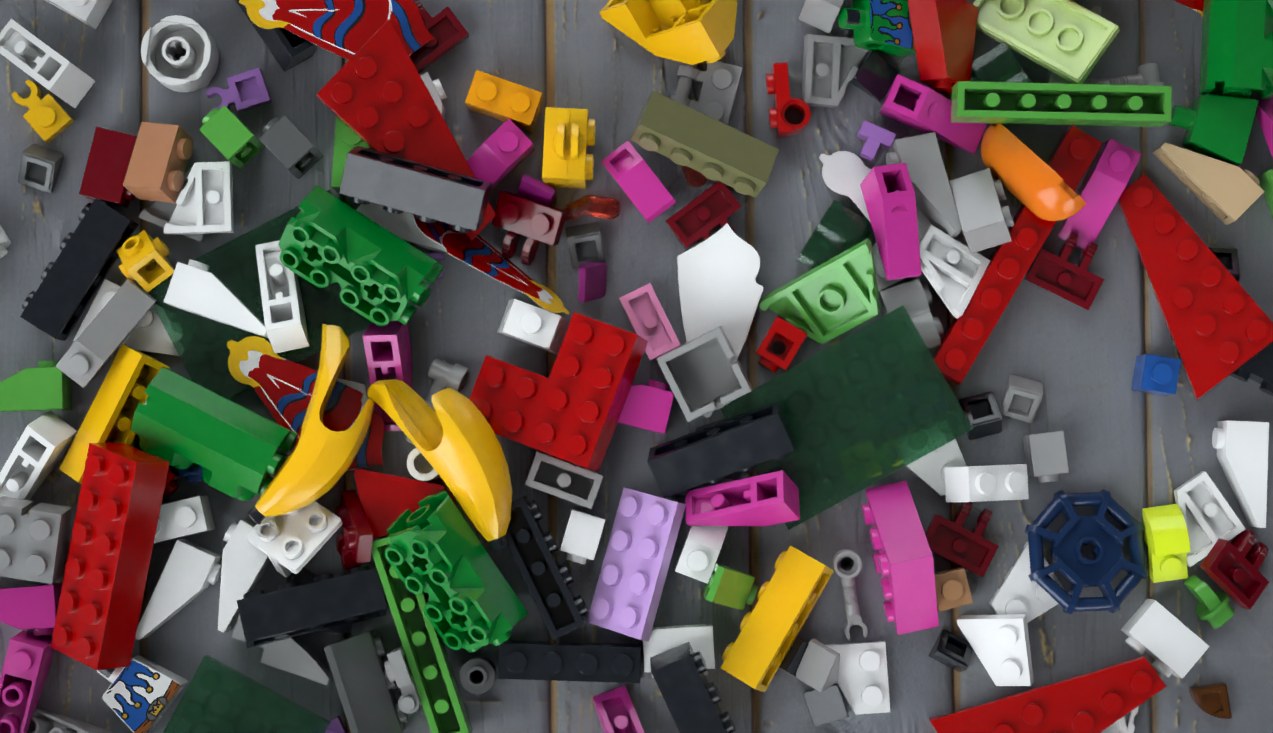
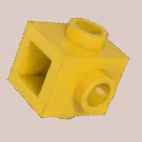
M145 230L136 236L128 238L116 250L122 261V264L119 265L122 273L127 279L136 280L147 293L174 273V268L167 257L171 253L169 248L160 237H156L153 240Z

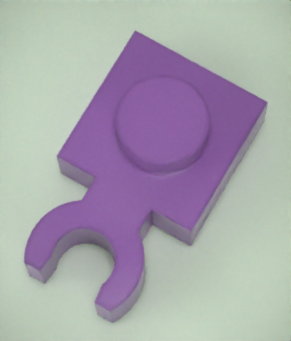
M259 67L226 78L229 88L225 90L219 87H212L205 92L208 98L222 97L221 105L214 108L221 109L225 105L230 109L232 105H235L239 113L272 102L262 70Z

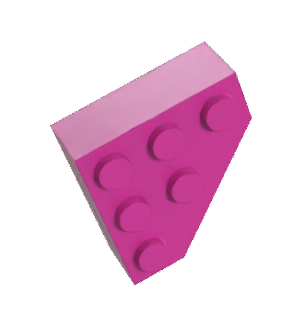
M907 481L865 489L867 504H862L861 509L865 524L871 525L869 530L873 549L876 550V553H872L876 573L882 574L880 582L885 600L887 599V601L883 602L887 622H894L898 635L939 626L933 555Z

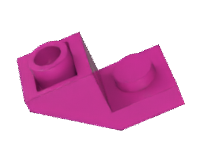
M626 141L601 161L648 223L652 222L676 203L629 141Z

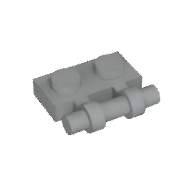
M716 61L708 63L706 72L696 69L697 64L683 63V65H679L676 75L679 77L676 93L671 95L670 99L728 125L743 67ZM692 82L702 84L698 102L688 99Z
M403 646L387 654L388 661L384 662L389 681H396L397 687L401 690L402 695L398 701L400 710L411 714L422 703Z

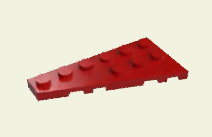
M388 19L316 94V97L373 150L476 178L391 21ZM489 201L483 224L476 231L472 230L469 233L461 232L470 241L496 216Z
M1144 174L1122 192L1118 202L1197 401L1273 342V322L1146 174Z
M1141 656L1104 667L1094 672L1069 677L1066 680L1053 684H1046L995 699V701L960 709V711L929 718V721L938 733H1100L1160 692L1166 685L1147 659Z

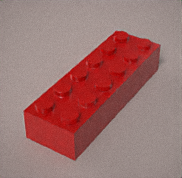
M89 443L50 646L95 670L130 666L170 463L125 443Z

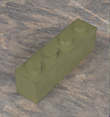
M652 91L644 104L630 138L631 141L638 143L645 150L655 151L670 158L678 165L690 167L702 173L710 180L720 181L733 187L738 193L750 195L754 198L767 184L779 149L655 91Z

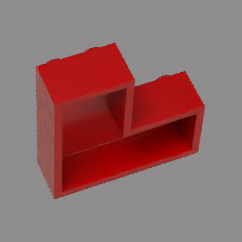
M574 312L549 378L486 355L469 400L483 414L495 434L589 470L599 472L648 341L638 334Z

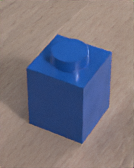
M1151 354L1136 356L1131 390L1163 396L1175 395L1181 360Z

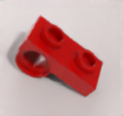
M787 62L773 63L771 74H766L767 95L773 94L774 108H769L770 129H776L777 138L791 137V135L799 134L806 128L811 117V111L805 101L798 98H790ZM789 109H797L801 112L803 121L796 125L790 124L785 119L784 113Z

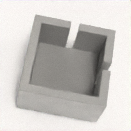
M722 326L656 359L687 422L716 409L718 404L715 399L720 397V401L724 405L752 391V386L739 360L733 363L730 360L735 355V352Z
M0 497V576L53 584L63 576L72 507L41 502L33 507L34 501Z

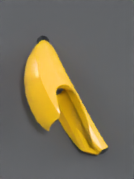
M334 323L322 324L319 369L313 393L301 426L302 430L297 447L287 457L255 506L248 512L251 519L259 525L266 517L284 515L309 506L327 493L348 470L365 439L375 404L370 398L366 401L355 423L347 430L336 432L329 430L323 425L324 411L351 349L350 341L339 325Z
M379 380L372 383L366 396L376 402L392 418L432 465L474 526L488 541L490 549L497 550L507 546L509 542L506 532L511 519L512 504L509 468L501 445L483 414L472 401L452 388L443 389L432 395L431 401L435 409L434 411L420 395L402 380Z

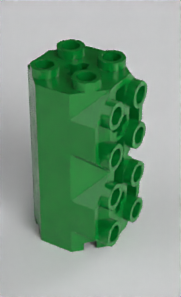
M1204 0L1199 82L1200 95L1209 93V95L1250 99L1252 93H1259V99H1268L1273 96V0Z
M316 186L299 205L298 208L301 211L297 217L294 218L292 216L286 225L279 242V247L282 251L279 257L282 264L319 288L327 287L329 283H339L342 289L340 292L342 302L376 325L384 326L390 321H399L407 326L417 310L414 306L422 307L432 292V289L428 287L429 283H435L444 266L321 187Z
M164 367L161 368L149 383L145 391L148 397L144 404L139 402L130 429L139 435V445L142 451L169 461L170 466L178 469H186L192 463H197L202 467L204 482L242 501L251 500L254 495L263 494L287 459L288 455L286 453L292 450L299 435Z
M446 490L425 497L418 502L421 508L413 513L410 509H407L387 529L390 541L389 546L385 550V558L410 592L420 594L423 591L429 594L428 603L424 607V614L440 637L443 638L447 647L453 650H459L462 647L472 653L491 642L494 646L502 644L512 635L510 629L524 619L528 612Z

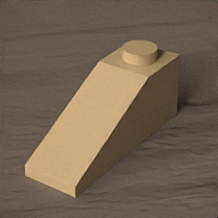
M1166 142L1152 152L1225 225L1235 222L1265 192L1258 186L1260 181L1252 172L1246 169L1243 171L1238 166Z

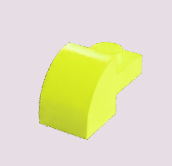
M1177 504L1142 508L1143 525L1145 527L1143 529L1144 541L1148 545L1150 579L1153 583L1188 578L1187 552H1190V542L1181 509Z

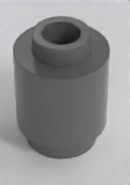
M485 656L472 657L460 670V683L466 691L472 694L485 693L494 684L497 677V669L495 664ZM480 670L484 675L483 681L480 683L473 681L471 672Z

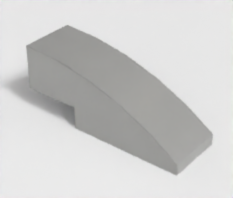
M239 615L232 638L245 642ZM299 637L258 646L264 648L260 663L324 685L332 682V672L323 660Z

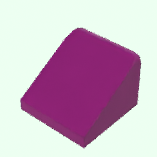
M526 174L521 179L517 195L551 206L556 192L553 187Z
M580 263L578 277L579 302L585 303L605 296L606 263Z

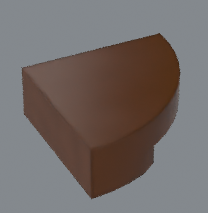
M1222 682L1189 688L1193 701L1202 711L1218 718H1232L1226 683Z

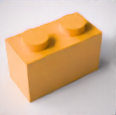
M476 70L465 104L470 111L502 122L510 119L517 127L533 132L544 97L542 92Z

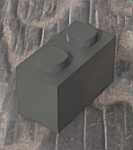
M286 115L281 119L278 117L272 119L262 129L264 134L259 140L297 179H300L323 157L320 151Z

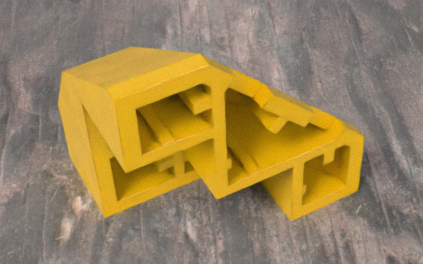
M609 0L599 14L602 19L653 55L694 65L704 61L714 63L726 54V48L734 39L738 2L737 0Z

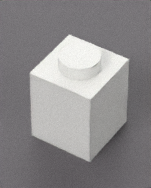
M572 509L560 551L567 552L565 559L580 564H585L587 559L594 560L606 519Z

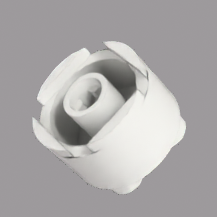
M178 15L167 16L152 28L150 27L142 40L141 57L144 65L156 80L170 90L192 92L203 89L209 85L217 71L219 63L217 45L208 32L191 18ZM183 48L186 54L181 56L180 60H177L175 54H181Z

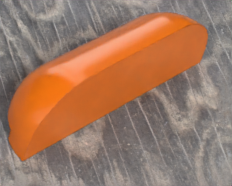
M993 123L988 127L983 135L980 148L984 166L986 169L990 168L992 176L997 180L1001 179L1002 185L1032 213L1044 220L1058 221L1073 216L1087 204L1079 194H1076L1063 182L1064 179L1005 126Z

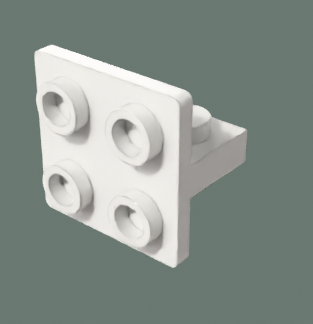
M314 501L309 506L293 512L266 517L260 525L256 524L246 535V538L251 544L266 553L275 569L287 578L292 572L294 574L299 573L342 526L343 522L337 515Z

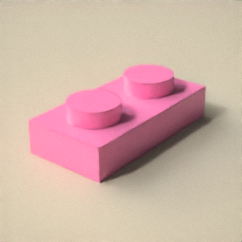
M651 283L619 298L635 333L648 341L645 353L649 361L681 346Z

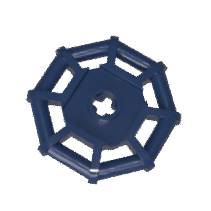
M1103 489L1100 492L1065 493L1063 490L1054 493V499L1034 522L1026 526L1025 533L1028 534L1031 571L1028 577L1031 582L1035 581L1060 604L1065 613L1070 615L1073 612L1109 611L1115 613L1120 610V604L1142 578L1146 579L1149 571L1145 566L1142 532L1145 527L1142 522L1139 523L1111 497L1109 491ZM1095 506L1096 509L1094 515L1077 516L1073 507ZM1062 511L1066 518L1065 523L1056 533L1047 530L1046 528ZM1106 512L1125 529L1119 532L1104 518ZM1128 536L1131 562L1125 560V555H1122L1121 546L1124 545L1123 539ZM1042 539L1051 542L1050 557L1053 560V564L1044 567ZM1091 543L1094 546L1092 549V554L1095 556L1093 560L1089 557L1083 558L1081 555L1082 550L1080 549L1081 545L1086 546ZM1057 570L1071 584L1069 594L1048 574ZM1120 570L1126 571L1128 573L1126 577L1113 590L1110 581ZM1082 587H1099L1103 597H1080Z

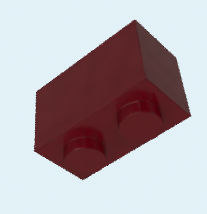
M96 126L79 192L80 195L88 199L95 200L96 198L105 203L128 208L129 201H133L135 196L123 186L137 136Z

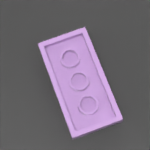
M623 488L588 615V623L639 640L649 641L686 504Z

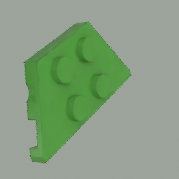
M868 238L763 296L759 300V308L765 312L769 308L786 318V322L804 331L808 337L820 344H824L879 314L881 305L870 240Z

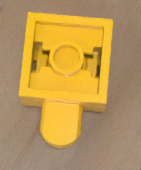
M545 108L543 183L554 188L586 189V181L593 180L594 159L593 154H588V146H595L596 125L595 119H589L588 109Z

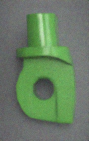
M1193 574L1183 582L1198 601L1196 606L1197 616L1201 620H1207L1213 629L1222 626L1235 614L1234 609L1228 603L1230 597L1224 592H1214L1197 575Z

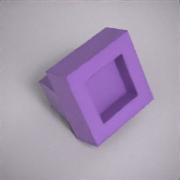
M864 120L856 135L857 138L865 141L859 157L871 162L878 148L887 151L891 147L896 134Z

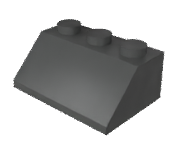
M374 629L333 642L324 647L351 733H402L406 729L404 723L409 722L408 715L400 710L393 691L398 688L396 681L390 682L385 670L382 656L387 655L382 636H376Z

